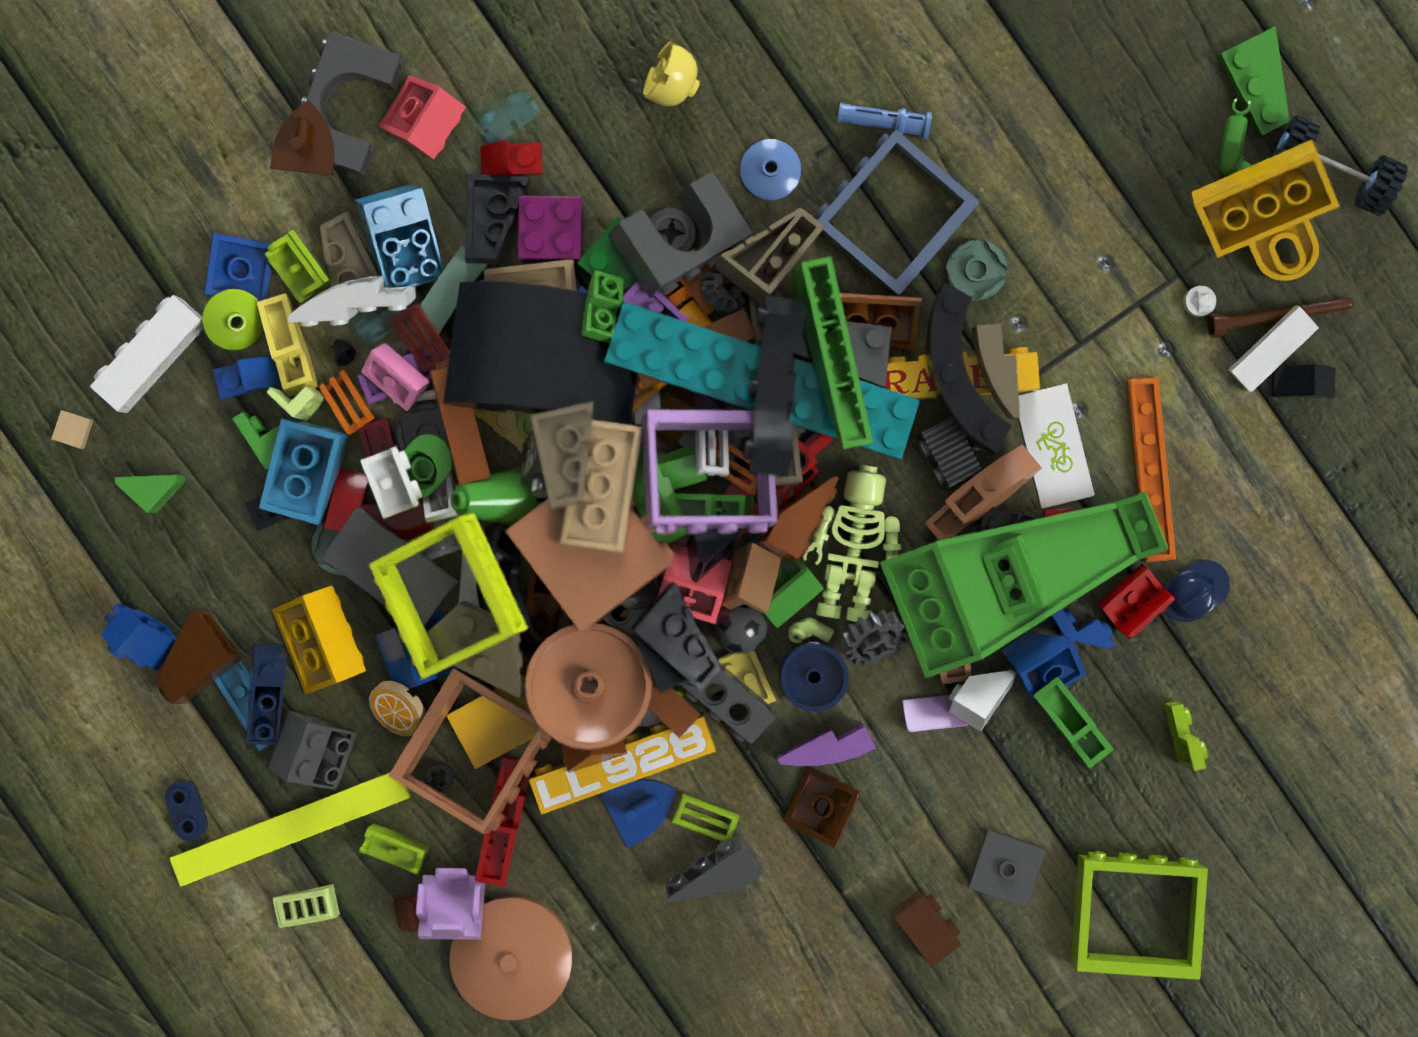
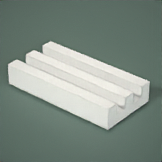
M695 430L696 475L706 473L708 476L718 474L721 477H726L729 474L728 430H719V467H716L715 430H707L708 466H706L705 430Z

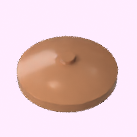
M594 623L595 626L586 633L580 632L576 625H571L549 636L534 653L527 669L525 681L528 707L538 726L558 743L580 750L606 748L630 735L642 721L648 709L652 693L650 669L640 648L621 631Z
M508 895L485 901L482 939H453L450 948V971L461 996L477 1011L500 1020L530 1018L550 1007L566 987L573 963L572 944L563 922L546 905L523 896Z

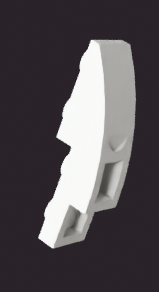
M383 275L350 280L324 290L302 304L288 316V322H300V326L303 327L317 325L319 321H329L330 325L347 324L348 320L355 316L358 311L370 312L382 306H388L390 311L404 310L407 308V305L416 299L415 286L384 287Z

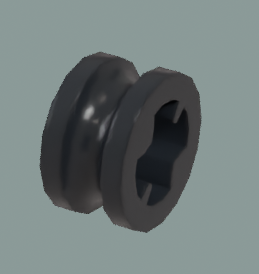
M442 762L432 765L425 774L426 784L439 792L449 788L454 781L453 769L448 764ZM437 769L438 773L441 770L446 772L444 777L446 784L442 785L441 781L438 784L434 783L435 774L433 771Z

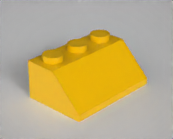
M333 585L303 595L272 609L305 695L366 671L362 654L357 649L352 636L351 626L346 621L341 608L340 598L335 593Z

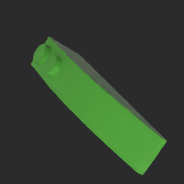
M826 257L801 262L792 268L791 272L798 300H804V329L821 391L841 449L873 443L832 258Z

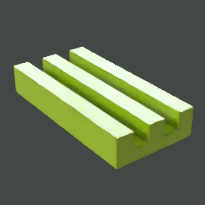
M683 793L672 823L722 842L726 838H732L740 814ZM686 802L732 819L731 823L685 806ZM685 813L728 831L724 835L683 819L681 815Z

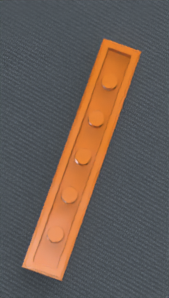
M1159 377L1126 380L1136 492L1139 494L1147 491L1169 547L1166 551L1143 558V562L1176 560Z

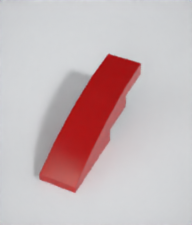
M503 755L492 805L520 758ZM531 773L528 777L523 775L518 784V787L521 788L518 796L512 804L507 802L502 814L505 816L498 829L484 834L475 881L505 888Z

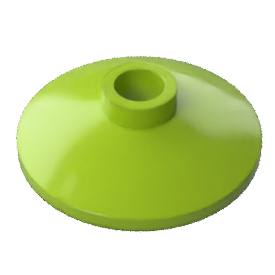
M226 289L215 294L207 302L202 315L203 328L208 338L217 346L228 350L244 349L255 343L264 330L257 306L259 301L252 294L240 289ZM240 317L241 324L237 327L231 326L232 318Z

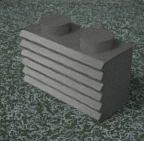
M951 418L918 434L921 439L917 442L918 447L925 458L931 457L935 465L931 471L939 485L944 483L946 488H950L982 471V467L965 435Z

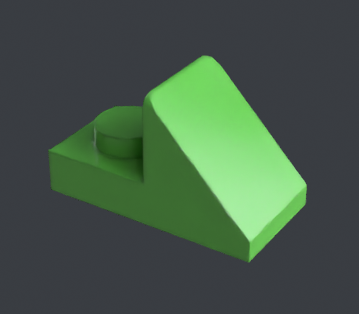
M242 412L234 417L233 421L265 470L268 471L279 426L264 435L263 431L266 429L261 420L256 415L252 416L249 413Z

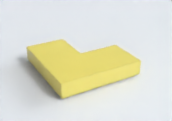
M755 650L746 654L731 652L717 658V661L768 704L776 701ZM716 683L710 684L706 688L710 695L723 690L722 686Z

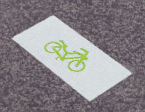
M1058 385L1019 395V419L1026 448L1042 467L1034 475L1041 508L1095 496L1068 385Z

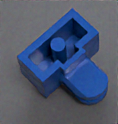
M119 603L115 604L112 608L115 614L108 613L104 617L109 625L101 633L102 637L109 644L107 646L108 651L119 659L123 657L129 658L138 667L148 666L158 670L165 662L177 637L166 624L155 620L152 616Z

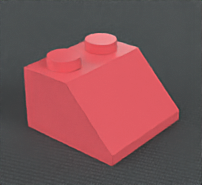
M409 75L378 127L417 152L435 159L436 155L444 148L445 141L452 129L460 122L461 115L466 106L441 87Z

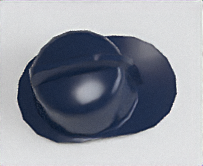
M1201 560L1190 565L1165 584L1164 589L1175 598L1166 608L1165 612L1172 619L1179 622H1192L1200 619L1220 605L1227 597L1230 589V579L1227 571L1219 563L1211 560Z

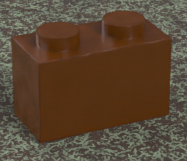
M920 889L895 908L892 914L928 963L933 967L961 946L960 941L956 937L961 932L950 918L946 921L943 920L938 913L942 907L933 895L929 894L926 897Z

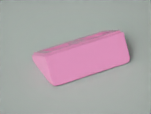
M385 343L370 352L361 370V373L405 411H408L429 384V380Z

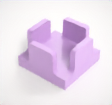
M436 868L435 875H423L422 884H418L416 915L419 919V939L481 940L485 883L475 881L476 876L469 875L467 869Z

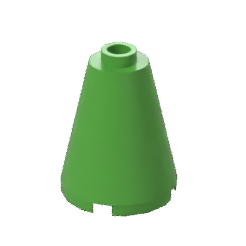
M515 466L491 474L489 478L460 484L451 495V505L459 516L474 513L478 520L493 523L500 522L509 526H513L542 504V501H537V498L531 494V485L522 483L521 466Z

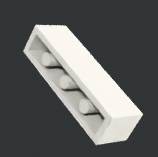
M173 295L171 298L167 297L162 300L157 306V313L152 319L141 323L136 329L135 333L137 335L132 341L120 346L115 352L116 358L109 366H103L95 374V381L90 387L116 411L128 413L204 329L202 316L182 298Z

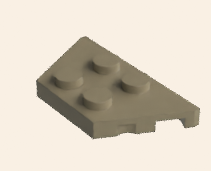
M463 601L427 634L438 658L444 659L499 632L500 629L493 614L467 601ZM519 633L454 665L517 698H520L525 693V685H521L520 668L523 667L522 654L519 651Z

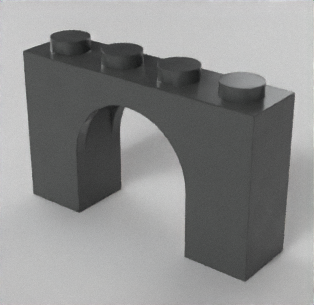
M330 31L328 38H324L319 48V56L321 58L318 67H314L309 77V85L311 87L308 96L302 98L300 106L309 100L322 114L330 129L334 143V167L366 178L375 148L367 141L334 130L327 119V102L331 93L339 85L351 80H363L396 91L405 61L399 54Z
M713 172L689 184L678 196L699 229L701 242L698 251L683 252L668 245L659 235L643 210L619 222L609 233V238L649 298L659 292L663 296L667 295L679 286L677 284L678 281L682 279L686 283L702 273L700 269L706 265L709 269L713 268L720 255L741 245L753 234Z

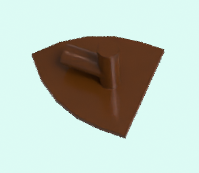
M308 100L294 110L282 124L275 138L270 169L333 176L334 143L331 132L322 114Z

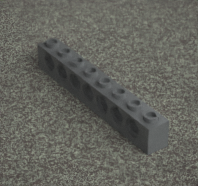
M628 608L629 615L626 617H618L612 610L598 621L602 623L605 620L613 628L627 635L640 648L635 637L636 633L631 628L648 608L641 610ZM719 661L721 669L701 692L695 689L687 680L680 683L684 687L683 693L694 702L701 701L708 707L706 712L717 722L723 720L731 727L729 729L731 734L741 742L747 740L752 745L776 718V710ZM713 683L719 684L724 692L720 696H712L707 692V686ZM740 703L747 708V712L742 716H735L730 711V707Z

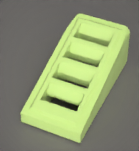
M333 884L272 898L279 928L334 919L340 914ZM322 896L325 911L320 912L317 897ZM311 898L314 911L312 914H309L306 899ZM295 901H300L303 916H298ZM286 902L289 904L292 917L286 919L283 903Z

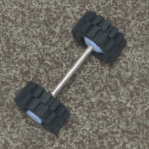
M1298 115L1292 117V120L1288 122L1287 127L1282 131L1281 137L1278 138V143L1274 147L1270 158L1307 141L1313 140L1315 143L1320 132V125ZM1319 154L1323 163L1364 181L1358 189L1359 193L1356 195L1355 199L1357 200L1355 204L1357 207L1377 216L1386 213L1387 208L1389 209L1392 206V201L1396 200L1397 193L1401 191L1402 183L1407 177L1405 175L1408 173L1407 165L1386 155H1381L1378 160L1376 159L1373 167H1370L1368 174L1365 175Z

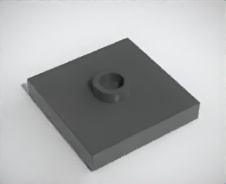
M986 829L967 887L1027 908L1046 849Z

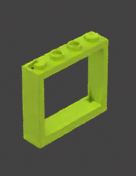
M1101 851L1088 852V855H1078L1071 965L1078 972L1200 980L1208 869L1198 863V859H1188L1187 857H1179L1178 862L1167 861L1168 857L1161 855H1149V859H1137V855L1131 853H1118V857H1106V853ZM1093 870L1192 877L1187 960L1087 953Z

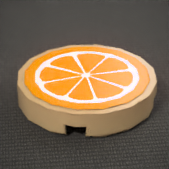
M383 681L371 691L369 696V706L374 717L392 733L400 736H412L426 714L421 700L416 695L412 697L407 692L409 689L405 685L395 681Z

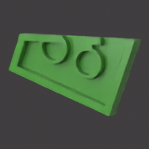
M1276 26L1218 56L1244 110L1248 107V100L1251 102V109L1247 116L1258 138L1290 121Z

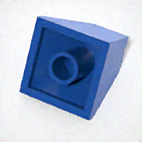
M1027 633L1002 649L1009 667L1017 673L1016 678L1035 707L1039 704L1033 697V694L1058 676L1063 684L1068 687L1087 675L1073 640L1068 636Z

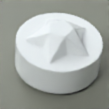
M1196 286L1186 292L1183 298L1184 309L1193 317L1206 316L1214 310L1216 296L1210 288Z

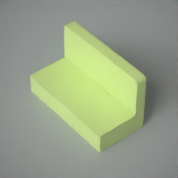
M307 386L294 399L284 391L272 387L267 391L293 418L305 421L326 401L324 395L319 390Z

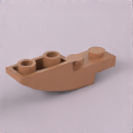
M1020 445L990 464L945 500L947 504L928 519L925 524L938 540L960 536L992 507L997 508L1039 472L1042 467L1027 449Z

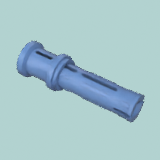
M840 102L837 122L893 131L897 130L902 135L903 133L922 136V139L928 140L932 112H927L924 115L907 112L906 108L898 109L897 112Z

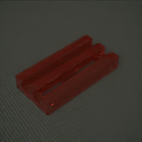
M415 303L390 320L424 373L433 368L435 363L450 357L449 349L419 303ZM412 313L415 315L416 319L418 320V322L420 323V325L422 326V328L424 329V331H425L426 334L428 335L429 339L431 340V342L433 343V345L435 346V348H436L437 351L439 352V354H440L439 356H438L437 352L435 351V349L433 348V346L431 345V343L429 342V340L427 339V337H426V335L424 334V332L422 331V329L420 328V326L418 325V323L416 322V320L414 319ZM404 318L410 325L411 329L415 333V336L419 340L420 344L423 345L424 349L426 350L432 361L428 362L427 358L425 357V355L415 342L414 338L402 322Z

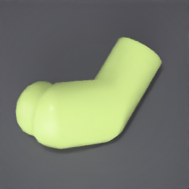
M807 617L794 622L789 627L788 637L793 643H801L802 640L811 636H816L828 643L835 630L812 617Z

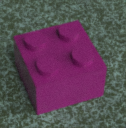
M519 196L518 259L521 263L535 264L574 260V264H577L583 257L584 203L582 197Z

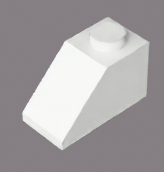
M1008 670L969 676L963 686L958 683L949 697L952 701L949 713L981 732L1012 687L1017 673Z

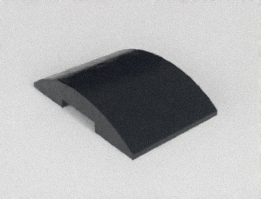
M460 282L443 404L502 413L510 410L539 414L593 402L592 420L631 425L637 373L604 363L610 344L581 335L588 293L525 283ZM621 306V307L618 309V311H617L616 324H617V321H618V318H619V315H620L622 306Z

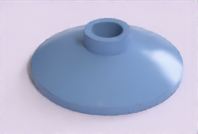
M766 139L753 144L745 152L740 165V175L745 188L752 195L762 200L774 201L786 197L796 188L801 175V164L798 155L788 144L780 140ZM768 163H774L777 170L769 173L766 171L765 166Z

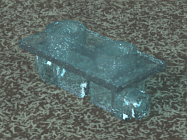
M519 90L505 100L507 105L498 111L493 108L480 118L482 122L477 127L481 132L486 129L488 130V133L484 136L489 144L504 140L515 132L509 124L512 119L521 128L537 117L536 113L541 109L534 100L530 103L527 101L532 97L528 91L521 93Z
M413 302L407 305V308L404 310L390 311L388 306H383L385 311L380 313L378 308L374 311L363 312L353 322L357 328V333L368 345L374 341L381 340L390 331L412 320L418 310Z

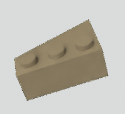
M800 207L770 225L766 230L754 237L748 238L744 243L731 251L728 250L720 255L714 268L763 306L766 296L772 295L791 269L794 268L815 242L825 226Z

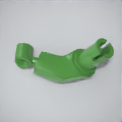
M1238 98L1232 103V111L1235 115L1229 116L1221 139L1219 155L1220 171L1225 177L1252 166L1244 160L1245 156H1243L1248 119L1244 116L1251 109L1250 100H1248V107L1244 111H1238L1235 107Z

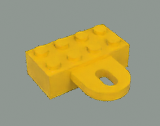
M1313 140L1191 192L1194 206L1217 257L1219 258L1249 245L1259 269L1266 276L1279 281L1297 279L1313 268L1319 256V243L1309 219L1340 207ZM1288 238L1294 242L1298 252V258L1294 263L1285 264L1280 260L1275 249L1276 243L1279 240Z

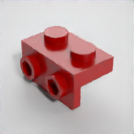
M1141 564L1096 605L1115 629L1128 639H1132L1158 614L1164 612L1175 598L1162 587L1150 569Z

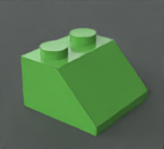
M781 558L768 612L764 613L776 628H779L824 590L823 586L800 559L786 561Z

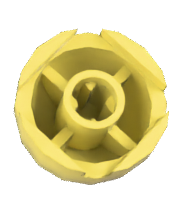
M670 41L658 54L657 58L661 60L656 68L651 67L643 89V95H645L646 99L662 106H676L682 103L687 96L692 98L700 84V81L696 79L698 68L692 54Z

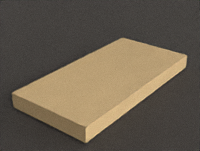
M592 420L584 500L582 504L565 507L559 544L624 554L643 433L642 427Z

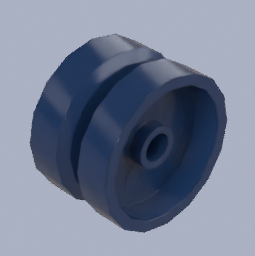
M805 641L792 647L784 656L779 667V681L786 697L796 707L808 712H822L834 707L844 697L849 684L848 669L844 659L831 646L819 641ZM813 671L818 672L820 679L818 681L813 679L810 682L808 679L809 674Z

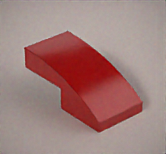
M340 469L331 497L325 529L340 531L355 509L366 503L369 482L365 473Z

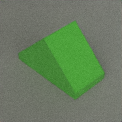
M185 475L115 477V484L146 513H157L186 482Z

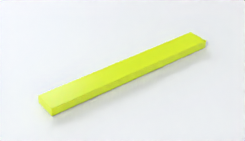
M389 772L182 852L169 859L181 887L409 799L411 797L409 790L401 783L389 777L391 773Z

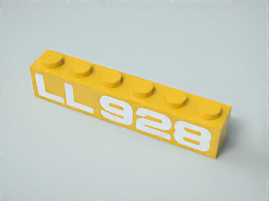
M701 714L680 738L665 724L660 723L650 727L651 732L639 736L638 732H635L624 738L628 752L626 755L570 773L567 770L564 759V764L552 767V764L549 763L534 769L535 774L530 777L529 782L541 815L716 752V747L704 714Z

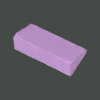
M951 694L902 700L905 730L907 732L962 727L969 724L949 713L952 701L949 699Z

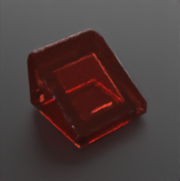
M415 895L394 899L397 922L401 930L415 932L419 928V919L416 915L417 896Z

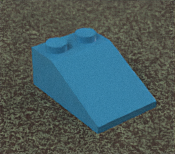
M293 417L282 418L259 508L320 525L343 463L349 434Z

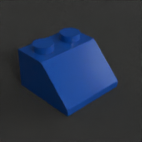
M443 610L436 612L425 627L427 633L445 617ZM398 627L375 635L392 681L403 684L408 689L451 673L453 668L460 669L453 665L437 674L422 679L416 666L412 664V657L406 644L399 637Z

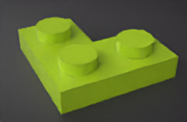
M1177 701L1165 703L1164 708L1177 762L1193 771L1205 769L1204 759L1208 758L1205 743L1202 740L1200 741L1199 737L1190 734L1189 725H1192V718L1189 709Z

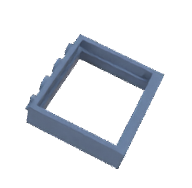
M895 130L890 136L885 133L874 146L877 152L871 159L865 156L854 169L857 175L850 183L845 179L833 193L837 196L830 206L824 203L814 217L825 226L820 233L889 294L899 296L980 201L899 131ZM894 146L962 203L897 280L891 277L829 223Z

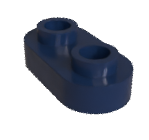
M179 780L171 784L166 791L165 800L175 832L184 841H195L202 837L208 828V819L199 790L189 780ZM177 792H182L185 795L184 802L177 800ZM186 821L193 823V831L186 829Z

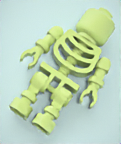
M859 464V470L849 471L846 476L843 495L850 502V505H839L836 513L833 507L825 506L821 513L824 515L822 523L817 530L811 533L813 537L809 549L803 556L804 561L807 560L808 552L813 551L814 547H816L818 559L815 561V564L818 565L820 563L824 540L828 541L829 538L827 532L830 523H832V536L849 548L847 549L849 551L847 556L827 554L828 560L842 562V566L827 564L824 580H827L826 591L823 590L822 597H825L824 602L817 603L816 615L840 618L842 606L836 605V601L840 600L841 593H838L840 584L844 585L846 579L853 580V586H856L857 590L856 596L853 595L852 599L855 605L854 607H848L846 620L858 622L857 618L859 617L863 619L868 618V614L872 612L871 610H866L867 605L871 603V598H868L870 588L874 587L876 572L863 570L862 566L878 568L879 562L860 558V550L878 546L884 539V532H886V544H883V550H886L885 560L897 556L898 550H901V544L898 543V532H900L898 518L890 516L884 521V513L874 510V506H878L883 502L886 485L885 476L877 474L878 467ZM848 511L854 512L855 514H853L852 516L848 514ZM870 514L873 515V517L867 518L866 515ZM841 516L852 520L853 527L842 523ZM877 522L876 527L864 529L866 523ZM838 526L850 532L849 541L839 535ZM877 533L876 538L871 542H862L864 535ZM848 563L856 564L854 573L847 572Z

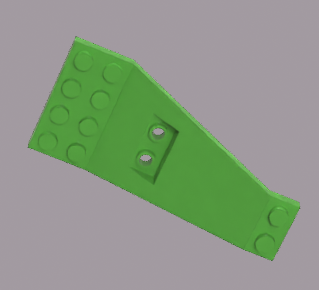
M1147 491L1112 503L941 539L880 562L924 676L928 678L982 660L1137 560L1166 551L1169 547ZM1002 559L1009 561V569L1002 568ZM1014 588L1021 591V598H1015L1012 595Z

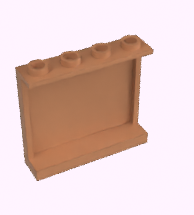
M549 498L506 530L507 534L582 633H586L595 626L594 623L669 566L672 568L675 565L670 559L675 555L664 540L658 543L652 535L656 529H646V515L641 518L633 509L637 506V503L633 498L624 554L559 544L565 507L551 510Z

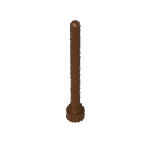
M1341 298L1298 306L1308 316L1349 310L1354 306V301L1351 298ZM1294 306L1231 317L1229 314L1224 315L1223 312L1208 314V333L1211 338L1226 336L1234 328L1276 322L1284 317Z

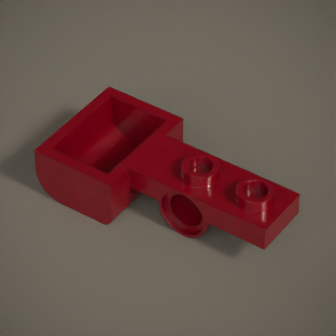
M389 418L367 423L358 429L365 458L396 447ZM423 498L417 499L419 506L384 519L376 501L361 505L363 510L404 541L421 537L435 530L434 523L426 522Z

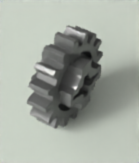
M881 610L878 615L870 612L868 618L863 619L859 617L857 618L859 623L849 624L850 632L842 633L844 640L840 642V645L848 661L852 660L854 665L862 661L863 665L867 666L870 662L878 664L882 657L889 659V653L898 652L900 650L898 645L906 642L904 636L908 635L900 615L896 616L894 611L886 614L884 610Z

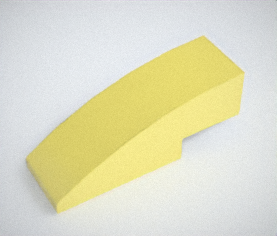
M284 293L257 302L271 358L276 362L283 390L291 397L297 395L305 386L313 389L319 388L299 323L288 322V316L294 312L288 295Z

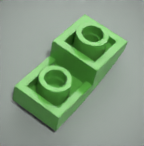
M597 270L593 272L585 303L582 336L610 344L616 327L617 311L622 306L623 278Z

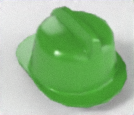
M431 434L418 436L404 450L411 468L406 470L410 482L413 480L417 481L422 494L421 498L427 497L437 489L449 475L453 463L451 450L447 444L438 436Z

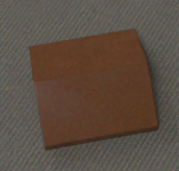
M807 766L783 822L837 849L862 792L838 778Z

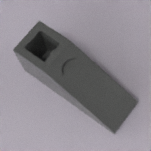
M740 833L732 838H726L718 845L717 849L707 856L702 855L698 857L691 867L683 872L675 873L668 880V883H666L667 900L669 902H676L739 891L763 874L761 858Z

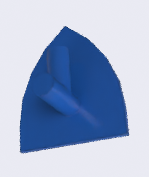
M636 780L600 793L627 848L654 833L662 824L672 807L677 788L659 781Z

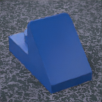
M271 356L237 360L238 364L213 369L219 396L222 400L267 390L270 387L282 386L276 362Z

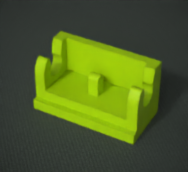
M294 230L289 231L288 234L267 247L269 251L265 253V258L300 306L329 288L328 277Z
M373 823L367 828L365 833L366 839L359 852L417 875L420 872L430 845Z

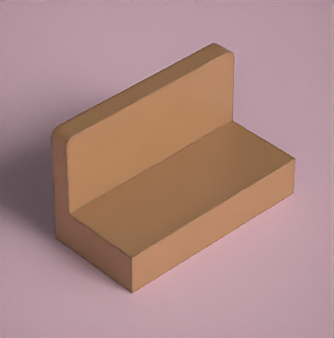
M753 542L735 550L721 605L731 610L746 604L761 613L768 612L781 558Z

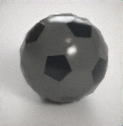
M743 604L731 610L721 606L716 623L712 627L716 641L726 651L746 654L754 651L762 644L766 637L768 625L764 613Z

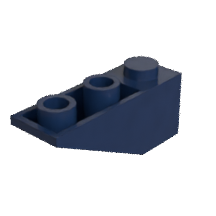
M252 645L246 744L277 745L287 661L284 646Z

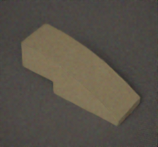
M1002 324L976 325L972 328L974 349L985 383L1008 419L1020 418L1016 355L1003 354Z

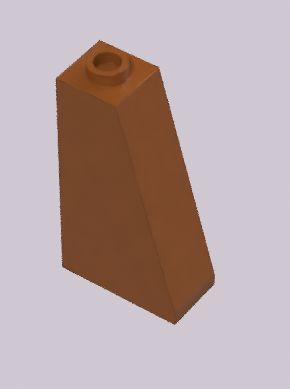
M449 360L435 363L436 369L429 371L447 444L451 450L455 477L459 485L489 478L490 473L473 408L443 404Z

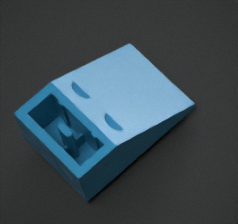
M412 183L355 199L363 231L380 276L383 275L384 287L418 286L439 278L444 268L423 188Z

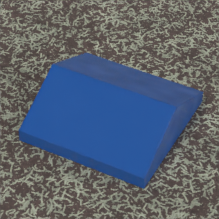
M212 233L204 294L214 296L226 289H240L252 294L258 301L267 299L272 266L265 258V253L269 251L267 247L270 244Z

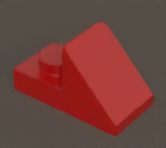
M504 139L480 147L482 175H543L541 142L510 144L508 139Z

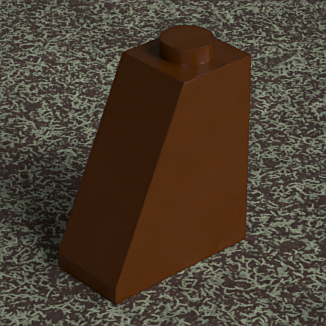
M194 610L190 613L155 680L161 687L159 688L160 694L166 701L172 704H186L242 659L210 612L207 610Z

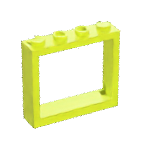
M474 513L460 516L369 564L375 577L373 581L380 588L385 599L386 609L393 616L399 629V637L406 644L412 657V664L416 666L422 679L437 674L528 629ZM455 534L500 631L439 660L396 568V564Z

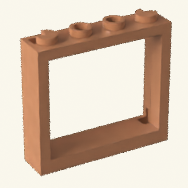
M453 668L389 774V777L480 833L488 834L491 830L496 831L505 816L502 814L507 802L509 804L514 802L521 790L518 787L523 775L526 777L530 775L537 763L534 760L539 748L544 750L551 738L538 726L531 712L463 671ZM464 685L537 728L536 733L485 819L412 775L413 770Z

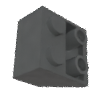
M289 711L268 770L286 782L337 790L357 732L315 716Z

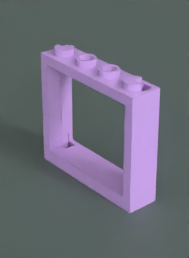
M647 410L641 417V427L643 428L642 450L646 529H656L657 534L675 533V529H687V533L690 534L707 532L706 529H718V533H735L737 528H749L750 533H764L768 531L767 528L778 522L775 475L757 474L759 516L659 517L655 430H750L752 411Z

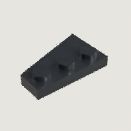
M468 174L465 263L497 264L519 210V196L525 195L530 183V176Z
M672 581L633 625L631 630L695 689L701 692L721 667L706 638L701 634L694 621L690 608L686 606L676 582Z

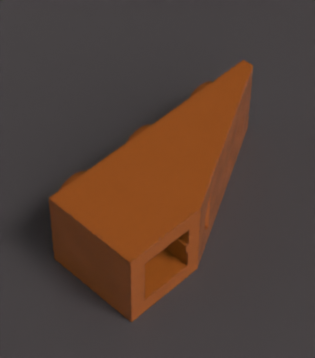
M833 476L822 480L777 511L778 522L767 528V532L761 534L757 544L786 561L802 558L809 549L810 542L808 539L812 531L817 530L823 521L824 515L821 513L825 505L829 504L836 495L837 488H835V485L839 478Z

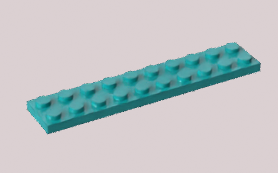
M623 302L604 363L752 411L753 398L747 397L749 379L755 378L758 346ZM795 359V398L789 422H793L795 426L838 440L814 365ZM859 380L873 443L858 447L901 460L920 400Z

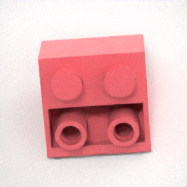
M673 543L671 550L675 555L670 559L675 565L672 568L669 566L664 570L656 599L672 581L676 582L681 592L680 594L686 606L690 608L694 618L715 624L724 597L732 561L723 558L696 583L691 577L687 547Z

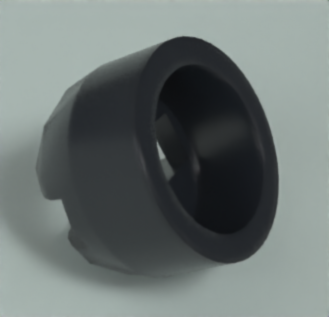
M337 339L333 345L329 346V356L336 366H346L356 356L355 349L346 340Z

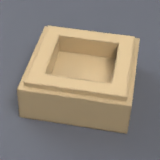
M61 410L52 440L84 449L94 420Z

